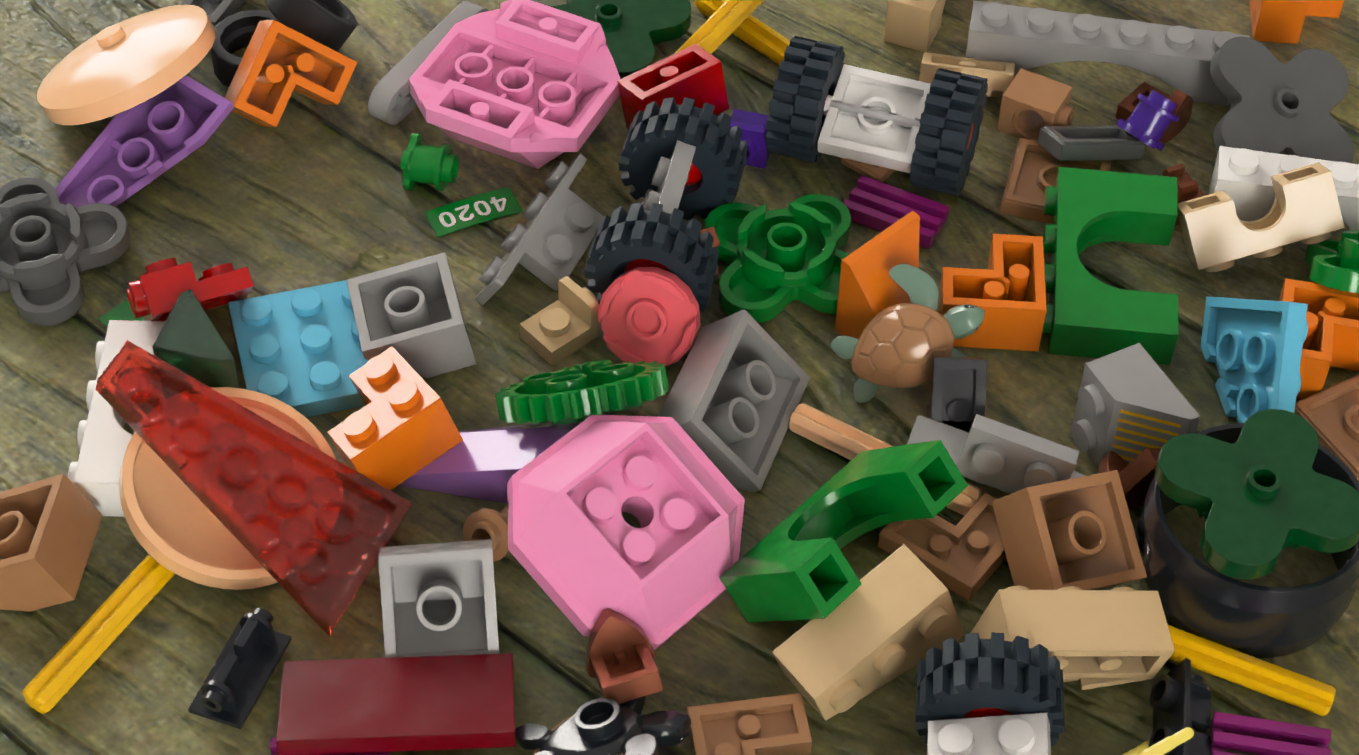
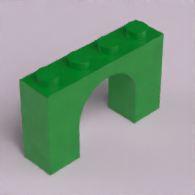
M1059 167L1055 186H1046L1043 214L1052 216V224H1045L1043 233L1044 254H1051V263H1044L1046 293H1050L1049 303H1046L1047 311L1042 333H1048V354L1101 358L1140 343L1157 364L1170 365L1179 336L1178 294L1126 290L1109 286L1093 277L1085 269L1079 259V255L1093 245L1113 241L1169 246L1178 216L1177 177Z
M941 440L861 451L719 578L748 623L825 619L862 585L840 549L861 535L889 523L934 518L968 484Z

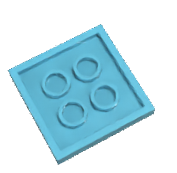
M347 280L228 302L247 390H253L276 398L293 407L305 417L365 406L349 378L350 374L364 366L369 360L365 359L362 353Z

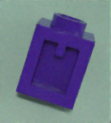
M734 109L729 127L739 125L743 132L741 141H747L748 150L745 165L765 169L770 156V152L766 148L768 144L766 143V134L768 132L766 125L769 116Z

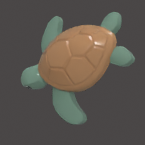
M899 264L892 267L889 274L908 293L910 303H899L880 311L868 323L859 339L846 335L838 336L831 342V348L842 359H852V370L859 376L854 383V398L856 402L864 403L874 397L879 385L890 388H909L931 380L933 356L968 358L964 353L953 347L954 340L965 338L977 331L984 320L985 310L978 306L965 304L955 306L942 315L936 311L939 293L934 279L917 267Z

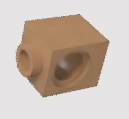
M1021 68L1002 95L997 130L1017 138L1038 141L1040 127L1071 126L1075 114V108L1069 106L1073 87Z

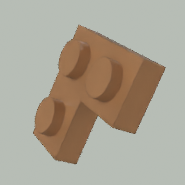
M986 492L956 526L936 515L934 518L889 523L879 534L878 547L892 554L905 544L946 588L968 601L973 598L1007 558L992 501L996 500V498Z
M801 693L687 707V715L691 719L689 736L693 755L811 754L812 738Z

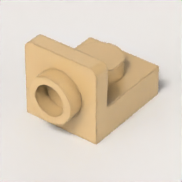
M565 276L558 281V300L519 324L520 338L553 366L599 337L598 300L588 288H581L570 277Z

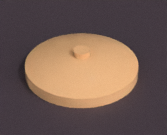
M195 5L168 6L123 20L103 29L63 58L43 79L37 91V101L48 119L59 125H81L122 113L158 95L195 68L212 48L216 38L215 28L204 9Z
M215 387L195 390L177 396L160 405L141 422L134 432L124 455L119 479V494L122 510L130 530L146 552L158 563L182 578L201 585L220 589L243 590L281 582L304 569L316 558L327 543L337 521L342 500V480L335 455L328 442L313 423L300 412L276 398L253 390Z

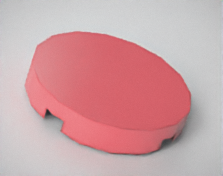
M637 267L619 275L603 293L597 311L598 324L601 323V329L604 333L603 339L608 349L623 362L629 361V363L657 361V364L664 363V366H669L678 362L694 344L701 325L699 304L690 287L676 274L658 267Z

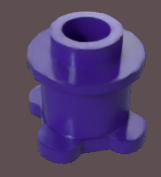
M1152 90L1148 97L1139 93L1137 98L1140 99V102L1128 120L1125 121L1120 118L1116 125L1151 148L1161 151L1165 144L1159 141L1172 120L1175 122L1179 120V117L1173 113L1177 104L1155 90Z

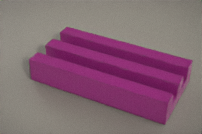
M863 175L857 181V188L853 187L849 200L845 199L843 202L850 211L851 221L880 232L913 210L920 215L919 246L930 249L948 220L950 209L949 206Z
M1214 711L1210 726V755H1241L1223 752V749L1255 753L1256 755H1331V749H1329L1331 729Z

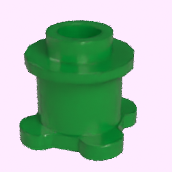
M412 133L407 149L403 151L400 167L403 170V189L412 191L415 182L434 185L437 191H443L448 183H454L459 170V156L453 154L452 146L448 143L442 144L441 147L422 144L421 134Z

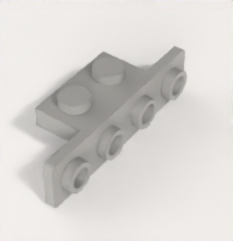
M581 153L569 165L562 161L556 165L544 181V184L550 188L547 194L544 195L542 192H539L522 215L529 219L526 225L523 227L518 223L501 244V247L507 253L502 259L495 256L478 278L485 284L475 298L481 305H484L503 286L518 263L554 291H557L558 281L565 276L569 277L595 237L601 220L604 218L603 215L568 189L587 161V158Z
M978 414L974 418L969 433L924 416H917L907 442L908 445L941 440L963 477L1010 494L1026 487L1086 476L1073 471L1080 451Z

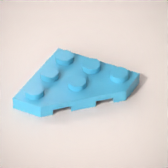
M1206 296L1200 347L1205 361L1215 363L1220 378L1215 383V387L1226 416L1235 417L1237 423H1245L1251 415L1262 410L1281 409L1294 413L1296 396L1301 388L1300 363L1303 343L1308 333V323L1306 320L1308 304Z

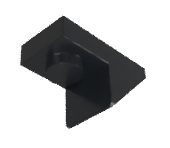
M933 356L930 405H927V418L969 433L976 414L985 416L988 360L986 358Z

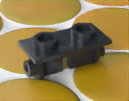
M254 608L251 613H245L191 703L188 709L189 713L242 729L292 640L291 636L274 631L271 624L273 616L268 611L262 608Z
M1185 658L1166 675H1161L1152 687L1150 704L1153 707V733L1149 740V747L1186 727L1195 728L1202 732L1210 728L1212 690L1202 676L1190 675V659ZM1194 730V736L1164 755H1210V736Z

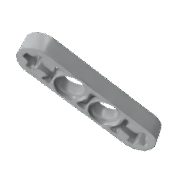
M470 1L460 3L376 84L368 101L369 115L390 125H397L417 106L410 93L409 78L456 23L489 10Z

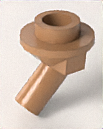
M509 503L500 513L486 508L477 510L466 519L463 526L464 541L492 539L493 562L503 559L510 552L508 550Z

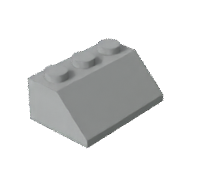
M744 309L701 328L658 417H673L735 488L754 493L760 491L789 427L791 414L799 405L810 377Z

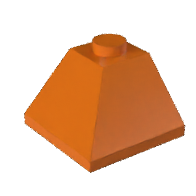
M913 210L842 259L835 330L841 335L859 339L865 327L880 311L899 303H910L908 293L890 277L889 271L892 267L899 264H908L919 268L920 215Z

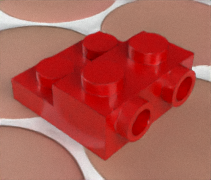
M168 258L147 265L145 267L147 272L143 273L138 280L128 283L129 289H126V294L135 319L144 317L145 321H174L228 305V302L243 300L254 285L248 267L234 270L232 263L221 264L204 270L202 272L203 277L197 281L191 261L178 265L176 258Z

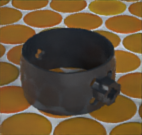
M1244 423L1215 426L1196 434L1206 435L1232 444L1237 442ZM1319 444L1312 469L1319 474L1343 481L1359 492V481L1351 470L1332 452ZM1155 476L1151 480L1136 527V538L1147 575L1146 578L1140 579V584L1143 590L1159 592L1168 625L1256 658H1273L1289 655L1311 646L1329 632L1348 608L1359 583V541L1348 550L1331 553L1338 571L1322 580L1294 587H1266L1241 582L1204 565L1181 545L1170 530L1164 515L1182 504L1169 498L1160 489Z

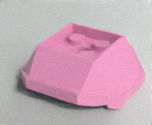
M507 0L500 4V9L478 13L456 23L409 78L410 93L426 122L438 126L447 137L539 169L564 152L579 151L620 96L617 81L621 78L606 45V38L600 23L532 0Z
M590 415L513 474L507 483V502H509L508 550L583 636L590 637L592 629L602 611L610 608L633 621L647 636L655 651L727 590L719 577L739 560L745 499L673 417ZM622 512L634 515L640 522L641 528L630 526L624 520Z

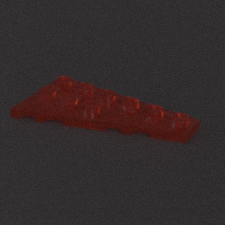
M127 340L98 377L95 390L330 637L377 563L380 548L387 547L406 517L412 503Z

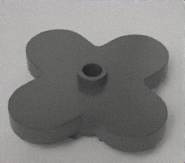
M1248 37L1229 39L1214 54L1210 64L1211 76L1217 88L1229 99L1227 106H1231L1230 111L1217 123L1214 129L1213 140L1217 152L1219 146L1352 163L1354 147L1351 138L1330 114V110L1346 96L1349 89L1347 71L1335 56L1320 49H1306L1298 53L1289 62L1283 64L1262 43Z
M36 177L15 179L0 188V293L10 291L19 315L31 324L50 326L62 323L74 316L83 304L84 289L80 278L81 272L112 263L127 250L130 244V232L127 221L119 209L108 204L93 203L75 208L67 202L65 206L60 203L54 186L44 179Z

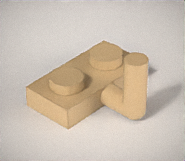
M924 52L919 81L931 84L939 68L987 78V97L1001 96L1002 92L1006 91L1013 81L1015 63Z

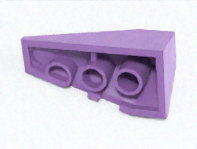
M185 75L158 95L115 115L55 188L60 203L66 206L67 202H69L75 208L93 203H103L117 207L204 145L232 111L234 105L229 100Z
M550 422L461 430L459 433L463 441L398 486L508 504L507 483L512 475L579 424L553 425Z

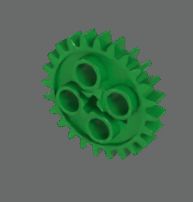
M600 360L577 364L571 367L570 370L569 367H565L559 371L528 376L523 379V383L511 384V387L500 389V392L495 393L500 421H505V423L516 422V424L532 421V424L551 420L553 425H564L582 422L590 415H602L637 408L642 405L643 401L656 400V397L666 395V392L669 391L664 363L657 364V361L629 363L628 361L612 365L611 360Z

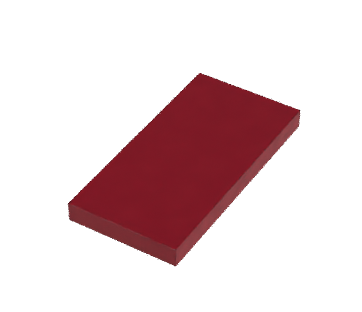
M513 653L284 661L276 737L278 755H321L515 747Z

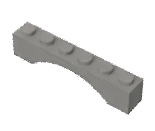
M973 1L965 57L1015 63L1014 75L1021 68L1027 70L1057 62L1078 60L1108 62L1132 67L1156 76L1191 96L1193 102L1227 106L1229 99L1217 88L1210 72L1211 60L1214 54L1229 39L1235 37L1250 38V36L1234 34L1228 31L1218 32L1188 28L1180 25L1170 26L1138 20L1100 17L1092 14L1052 11L1045 8L1005 5L999 2Z

